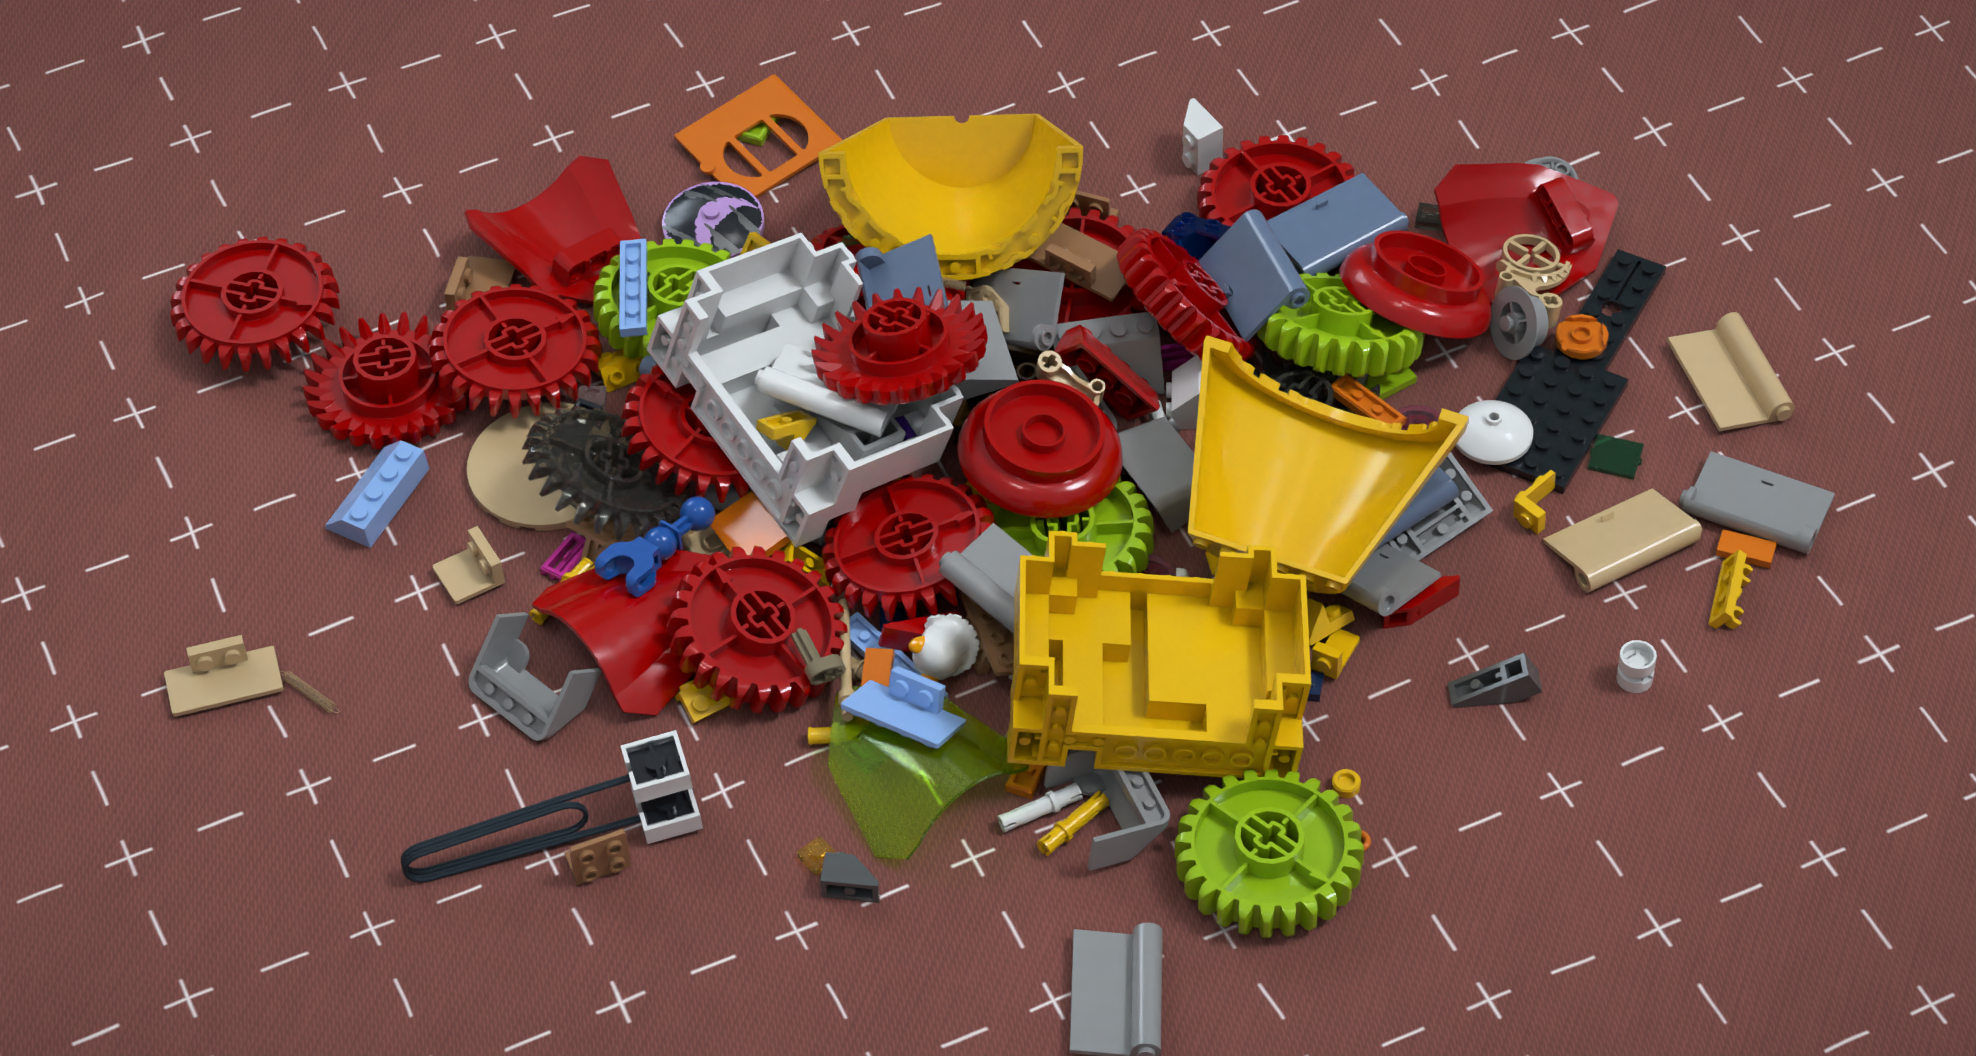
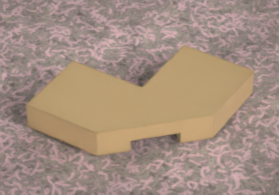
M987 285L967 289L966 301L993 302L1003 334L1009 333V306L995 290Z

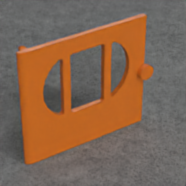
M775 74L674 135V139L700 164V170L703 173L711 175L717 182H727L741 186L751 192L756 198L819 160V152L842 141ZM771 118H787L799 123L808 134L806 148L802 149ZM760 123H764L796 155L772 171H768L736 139L742 133L751 130ZM730 145L761 176L748 177L731 170L724 160L726 146Z

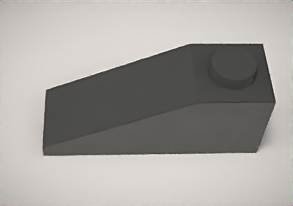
M1525 653L1448 682L1451 705L1454 708L1518 702L1543 692L1539 671Z

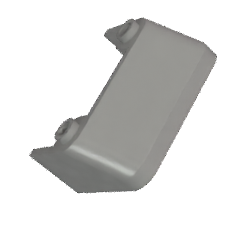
M526 612L497 614L469 675V687L474 694L533 740L549 739L585 709L602 671L599 668L570 671L560 694L557 695L525 670L529 661V650L518 638L529 615Z
M1068 750L1065 767L1047 765L1044 781L1046 788L1076 782L1084 795L1093 796L1097 791H1101L1109 799V806L1122 829L1093 837L1087 865L1089 871L1133 859L1168 826L1170 811L1149 772L1094 769V751Z

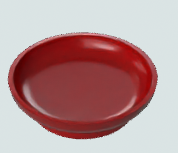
M1386 231L1379 234L1375 238L1374 243L1362 245L1350 252L1340 266V277L1348 291L1369 309L1399 325L1425 334L1445 338L1476 337L1486 332L1490 326L1492 307L1490 298L1482 287L1485 279L1482 270L1463 252L1440 240L1414 232Z
M1039 379L1018 382L986 397L968 414L961 428L957 443L958 459L962 471L971 485L981 495L1006 510L1038 518L1070 516L1097 505L1116 486L1123 465L1121 440L1115 426L1107 415L1078 389L1051 380Z

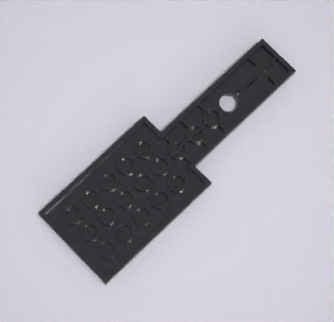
M1620 249L1617 250L1579 314L1597 318V322L1601 325L1603 323L1607 327L1609 336L1606 349L1594 358L1576 359L1565 355L1559 348L1556 351L1537 346L1533 348L1528 356L1520 359L1496 401L1512 404L1528 416L1533 426L1532 444L1522 457L1513 462L1500 465H1485L1532 483L1539 476H1544L1552 470L1556 473L1553 491L1564 494L1628 386L1629 379L1607 370L1665 275L1666 266ZM1609 304L1615 305L1620 308L1621 313L1616 312L1611 316H1607L1602 313V307Z

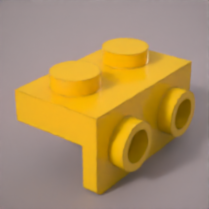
M624 348L613 353L605 352L601 354V357L598 356L599 372L593 371L602 378L605 390L611 392L637 381L641 376L639 367L642 357L638 356L635 359H628L624 356Z
M693 680L680 686L681 692L675 696L677 702L681 701L692 724L730 706V697L724 696L720 701L716 702L710 698L712 687L708 685L702 689H697L692 684Z

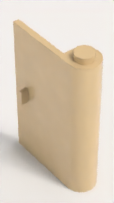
M1732 312L1724 315L1718 321L1714 330L1667 338L1670 348L1719 431L1784 421L1791 417L1795 410V405L1739 313Z
M1652 488L1543 538V542L1574 567L1579 586L1584 592L1589 593L1700 541L1702 527L1696 519L1690 517Z

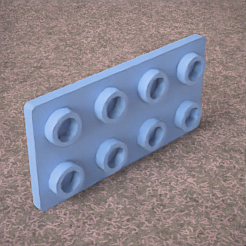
M899 666L891 670L889 687L869 680L841 702L842 710L935 749L942 746L966 724V719L943 710L945 685Z

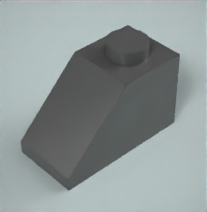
M844 852L825 853L820 878L822 897L879 903V881L855 855Z

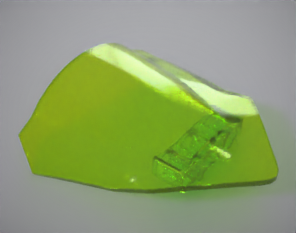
M852 686V689L857 691L862 686ZM838 692L836 693L830 734L828 767L874 856L877 858L909 860L937 818L965 791L979 782L997 775L1017 774L1027 771L1029 765L1007 763V738L961 710L946 697H944L943 710L966 719V724L942 746L935 749L927 747L923 743L909 737L901 736L899 733L888 728L877 726L875 723L853 715L851 721H844L842 719L841 706L838 703Z

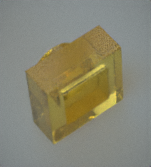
M821 836L797 851L798 858L815 875L822 872L825 853H836Z

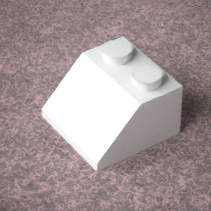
M1192 98L1189 101L1183 125L1182 160L1185 166L1191 168L1198 176L1209 170L1210 162L1214 158H1223V127L1195 98Z
M1198 356L1193 357L1173 370L1172 382H1166V398H1172V402H1166V417L1173 418L1180 429L1197 428L1202 361Z

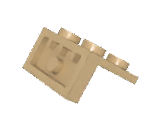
M478 526L468 530L470 542H467V550L433 564V571L455 604H460L505 583L502 563Z

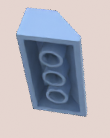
M398 441L385 446L326 523L325 528L371 548L430 469L424 450L404 441Z

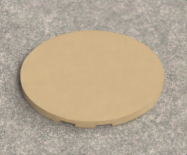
M541 403L540 416L534 415L530 405L520 408L518 418H513L511 412L490 424L472 446L467 461V478L471 493L475 501L486 513H490L498 518L499 522L518 529L520 526L535 528V531H552L568 528L566 527L568 520L595 510H601L610 501L613 502L620 493L626 473H628L627 449L620 432L608 419L601 416L566 467L561 468L542 461L540 452L575 404L561 403L560 409L556 410L551 403Z

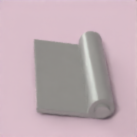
M993 523L962 553L958 551L945 553L938 563L940 565L939 573L1014 634V590L1020 555L1031 556L1032 554Z
M1141 923L1135 926L1132 934L1073 930L1069 1053L1097 1056H1159L1161 1054L1163 930L1159 925Z

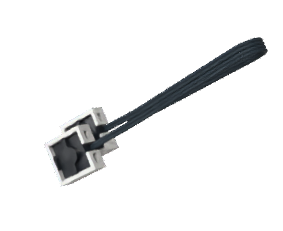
M674 730L621 745L623 759L628 772L627 775L566 793L410 846L401 856V867L404 876L413 882H429L638 822L642 824L647 844L703 829L701 816L692 790L690 773L677 731ZM631 782L633 797L639 815L579 831L588 821V810L583 804L569 800ZM578 809L583 812V817L579 822L564 829L429 867L412 868L409 866L413 861L423 856L561 810Z

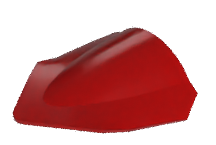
M579 155L546 190L515 209L499 213H488L475 209L466 210L464 213L469 228L519 270L532 285L541 286V290L545 292L552 290L560 292L561 299H573L576 302L594 304V285L599 280L603 267L610 265V261L614 256L620 255V241L641 239L608 159Z
M1455 164L1434 189L1446 243L1463 252L1480 267L1485 278L1482 287L1490 298L1491 306L1495 299L1494 294L1499 278L1496 263L1502 260V250L1506 240L1519 234H1531L1543 237L1557 247L1560 253L1559 263L1566 264V261L1572 264L1570 274L1558 286L1536 292L1540 295L1553 293L1559 296L1595 272L1618 207V200L1614 194L1538 164ZM1520 244L1529 250L1528 254H1530V260L1526 266L1532 268H1541L1540 266L1533 263L1534 258L1531 257L1532 249L1536 246L1529 244ZM1507 250L1510 257L1516 262L1522 258V256L1513 251ZM1546 250L1539 254L1545 259L1554 262L1552 256Z
M676 550L671 558L661 561L662 567L656 571L655 586L640 597L627 592V574H619L607 580L597 575L595 568L547 587L532 603V606L543 614L556 617L580 638L600 667L622 713L657 716L678 692L679 687L684 685L695 673L682 672L679 668L682 656H677L671 651L670 644L673 637L667 632V623L670 618L669 606L673 595L677 592L681 579L685 575L691 574L693 566L699 561L709 562L711 555Z

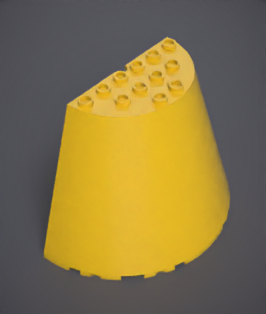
M1039 114L969 115V119L965 123H959L954 116L887 117L819 152L818 159L824 189L826 188L830 204L842 220L844 227L855 239L857 238L866 248L875 247L884 254L931 234L934 239L942 279L943 277L946 279L948 277L950 280L954 279L956 281L989 276L996 271L1010 268L1013 264L1033 254L1057 230L1075 198L1080 182L1083 165V145Z
M1206 335L1203 345L1188 534L1193 539V545L1208 551L1218 558L1220 552L1246 553L1248 545L1276 547L1277 573L1306 575V588L1310 592L1336 594L1345 591L1464 435L1469 424V416L1442 408L1438 422H1430L1428 429H1426V424H1409L1407 430H1401L1403 426L1401 423H1385L1380 420L1346 412L1303 397L1291 389L1288 393L1279 391L1280 383L1263 373L1260 374L1259 378L1253 375L1255 368L1242 360V356L1236 351L1232 343Z

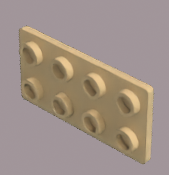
M242 635L188 647L186 649L190 665L164 672L174 717L284 690L274 646L246 652Z

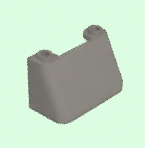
M1165 417L1119 432L1118 435L1122 445V470L1129 475L1154 510L1161 516L1167 528L1173 533L1189 521L1194 452L1178 434L1181 429L1174 419L1167 420Z

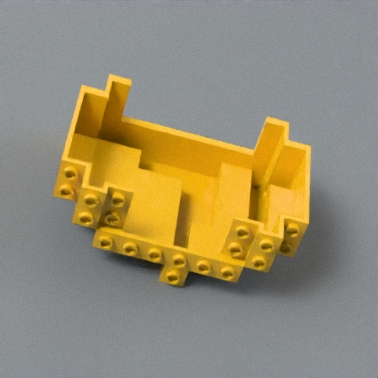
M1049 531L1045 557L1020 555L1014 590V673L1011 685L1010 723L1007 735V763L1065 767L1068 749L1094 751V769L1211 777L1233 775L1235 778L1241 779L1244 777V770L1248 769L1255 770L1258 777H1264L1266 770H1274L1276 768L1281 778H1285L1290 771H1298L1304 748L1302 719L1311 688L1306 575L1277 573L1276 547L1248 545L1246 553L1220 552L1214 579L1102 571L1106 543L1078 542L1076 532Z

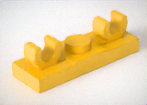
M1737 550L1722 561L1708 625L1715 629L1724 623L1731 629L1741 625V621L1736 618L1742 615L1744 610L1736 606V601L1742 593L1741 587L1746 586L1751 581L1745 576L1753 572V568L1745 564L1747 554L1741 550Z

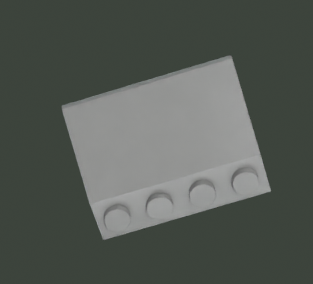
M961 300L962 310L970 302H973L975 314L978 315L982 312L988 334L986 353L979 360L977 369L971 373H966V379L963 382L954 384L961 391L964 397L963 400L1019 382L992 301Z
M1148 312L1057 324L1051 351L1055 350L1066 330L1082 325L1089 329L1092 335L1102 344L1107 345L1111 352L1120 360L1126 362L1130 369L1139 377L1147 380L1149 385L1157 392V395L1165 394L1157 319Z

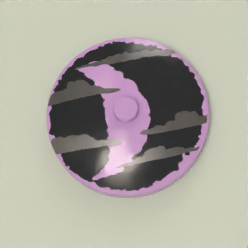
M727 182L701 183L682 191L669 203L662 219L664 239H674L676 244H681L684 239H690L694 241V246L697 247L702 243H709L713 245V252L726 250L731 253V258L740 255L750 232H756L763 236L765 228L764 213L758 199L745 188Z

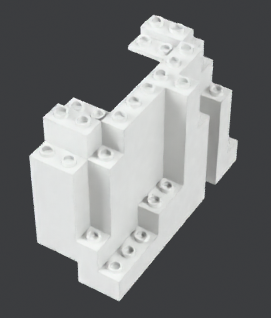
M802 233L698 270L683 306L658 315L647 347V351L675 388L691 383L695 388L696 394L691 409L795 547L822 537L828 521L855 510L863 492L938 462L954 429L952 423L964 398L959 388L952 385L949 387L950 390L933 395L928 399L899 404L893 414L894 419L904 415L917 437L857 461L850 457L840 442L833 444L817 423L804 441L801 437L792 440L788 450L777 445L776 440L768 439L766 435L756 430L758 419L796 409H801L809 414V411L758 392V386L754 384L758 371L760 369L764 370L766 366L772 367L786 343L810 352L811 349L816 350L814 336L825 339L822 329L823 323L838 330L835 316L836 311L841 312L852 322L855 321L852 302L857 301L863 282L859 275L853 271L857 262L854 255L842 242L816 252L813 245Z

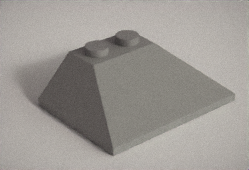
M1451 452L1439 467L1454 481L1458 488L1459 496L1387 542L1388 545L1418 561L1493 512V509Z

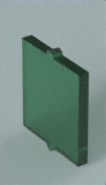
M1598 434L1594 448L1590 449L1591 458L1588 470L1634 480L1637 468L1642 464L1641 455L1644 444Z

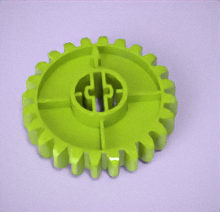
M671 238L664 239L663 245H657L655 241H647V335L629 337L620 336V255L614 256L610 261V265L603 267L599 274V280L594 285L593 316L595 321L598 322L599 332L602 336L609 338L608 342L612 348L618 350L624 348V356L628 359H635L640 356L643 360L644 357L650 355L647 347L658 315L682 307L685 300H687L696 272L730 259L731 253L726 250H719L715 253L712 251L713 245L709 243H702L699 247L694 246V241L690 239H684L681 244H676L674 239Z
M1308 273L1299 274L1310 292L1308 302L1297 309H1291L1283 305L1256 332L1258 338L1264 341V345L1267 348L1277 351V355L1286 360L1294 359V364L1302 367L1309 365L1313 367L1314 371L1322 373L1326 370L1332 371L1333 375L1344 376L1345 373H1349L1353 377H1364L1365 374H1369L1372 377L1383 376L1384 372L1391 374L1399 372L1401 368L1410 367L1414 360H1417L1420 356L1425 333L1399 325L1369 309L1348 291L1341 280L1340 274H1335L1334 277L1329 276L1327 273H1316V276H1311Z
M1121 476L1111 493L1100 503L1088 510L1070 516L1038 518L1011 512L994 503L987 505V508L994 514L996 525L1035 556L1045 557L1049 531L1076 532L1078 542L1106 543L1102 571L1142 572L1146 570L1149 564L1148 556L1154 550V524L1152 514L1148 510L1147 501L1143 495L1137 494L1136 486L1132 482L1124 481L1121 483Z
M1276 768L1274 770H1266L1264 777H1258L1253 769L1244 770V777L1241 781H1238L1233 775L1222 777V789L1215 785H1208L1203 789V799H1193L1188 805V815L1182 816L1178 823V835L1175 839L1174 854L1176 858V873L1179 880L1184 882V892L1187 897L1192 900H1198V910L1203 915H1211L1217 911L1218 925L1227 927L1233 921L1237 922L1238 933L1243 935L1249 934L1253 927H1257L1262 938H1270L1273 935L1274 928H1280L1282 934L1289 937L1294 936L1295 925L1298 924L1308 931L1317 928V915L1324 920H1331L1336 916L1337 906H1345L1350 901L1352 889L1357 888L1360 882L1361 867L1364 860L1361 828L1358 823L1353 821V811L1349 805H1338L1339 794L1337 792L1326 790L1320 793L1321 781L1315 778L1308 779L1304 784L1299 782V772L1290 771L1285 778H1281Z

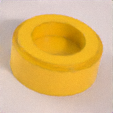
M1342 769L1333 775L1332 790L1337 792L1339 797L1352 798L1359 793L1361 779L1355 771Z

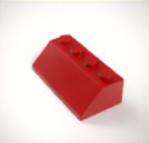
M1078 325L1065 331L1054 352L1060 355L1062 363L1066 366L1078 365L1089 382L1094 379H1101L1105 383L1103 400L1123 418L1130 421L1158 411L1160 404L1157 392L1149 385L1148 381L1139 377L1131 370L1130 366L1113 354L1107 345L1102 344L1096 339L1089 329Z

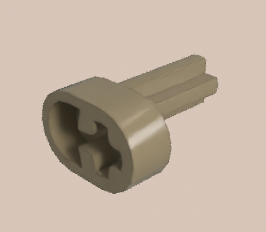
M799 628L795 633L791 634V638L806 665L804 672L812 685L835 680L845 673L846 667L838 654L820 657L806 629Z

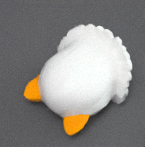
M949 613L946 616L944 614H937L936 616L931 615L928 617L927 622L924 624L925 631L923 635L913 638L908 645L913 653L912 658L916 670L921 673V676L938 682V680L959 675L965 670L970 669L972 664L976 662L980 640L976 638L978 634L974 627L969 625L968 620L962 619L957 614Z

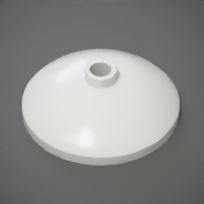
M1485 400L1470 404L1459 412V414L1469 416V424L1464 435L1457 442L1456 447L1471 460L1489 465L1510 463L1522 457L1532 444V423L1522 410L1512 404L1496 400Z

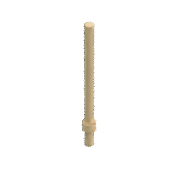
M846 599L838 601L844 609V615L839 620L843 621L848 627V633H844L839 637L845 643L840 651V657L846 667L845 673L840 676L841 689L838 692V703L840 706L841 702L855 692L852 689L850 611ZM841 709L842 719L844 721H851L853 715Z

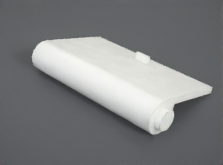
M788 343L785 344L772 367L766 366L764 370L760 369L754 383L758 386L757 391L877 437H881L899 405L857 403V400L854 398L844 399L840 397L838 392L826 388L824 381L820 380L817 376L812 352Z

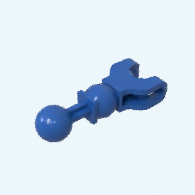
M703 497L689 498L680 509V518L672 525L661 520L658 522L659 526L650 529L644 538L639 536L633 541L614 543L606 548L596 558L595 573L607 580L619 574H627V592L636 597L642 596L655 586L656 571L662 567L661 561L671 558L676 550L680 551L683 548L682 536L689 530L696 532L704 531L712 525L715 518L713 505Z

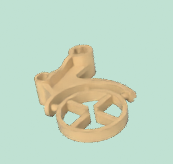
M1531 234L1512 236L1504 243L1502 260L1496 263L1499 278L1494 295L1496 297L1503 288L1508 286L1523 288L1529 295L1536 296L1543 302L1548 314V328H1553L1558 323L1563 304L1562 299L1553 293L1540 295L1536 291L1550 289L1564 282L1570 274L1572 264L1566 261V264L1559 263V250L1553 243L1543 237ZM1520 244H1529L1536 246L1532 249L1531 257L1534 258L1533 263L1540 266L1541 268H1532L1526 266L1530 260V254H1528L1529 250ZM1507 250L1513 251L1522 256V258L1516 262L1510 257ZM1546 250L1552 256L1554 262L1545 259L1539 254Z
M1045 351L1039 355L1036 366V376L1038 379L1057 381L1072 386L1084 393L1099 406L1105 391V383L1101 379H1094L1090 383L1082 380L1068 366L1062 363L1060 355L1054 351Z

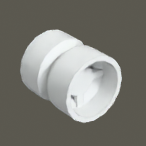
M1632 640L1622 646L1616 678L1619 686L1625 691L1641 693L1651 687L1657 659L1656 650L1652 645L1645 641Z

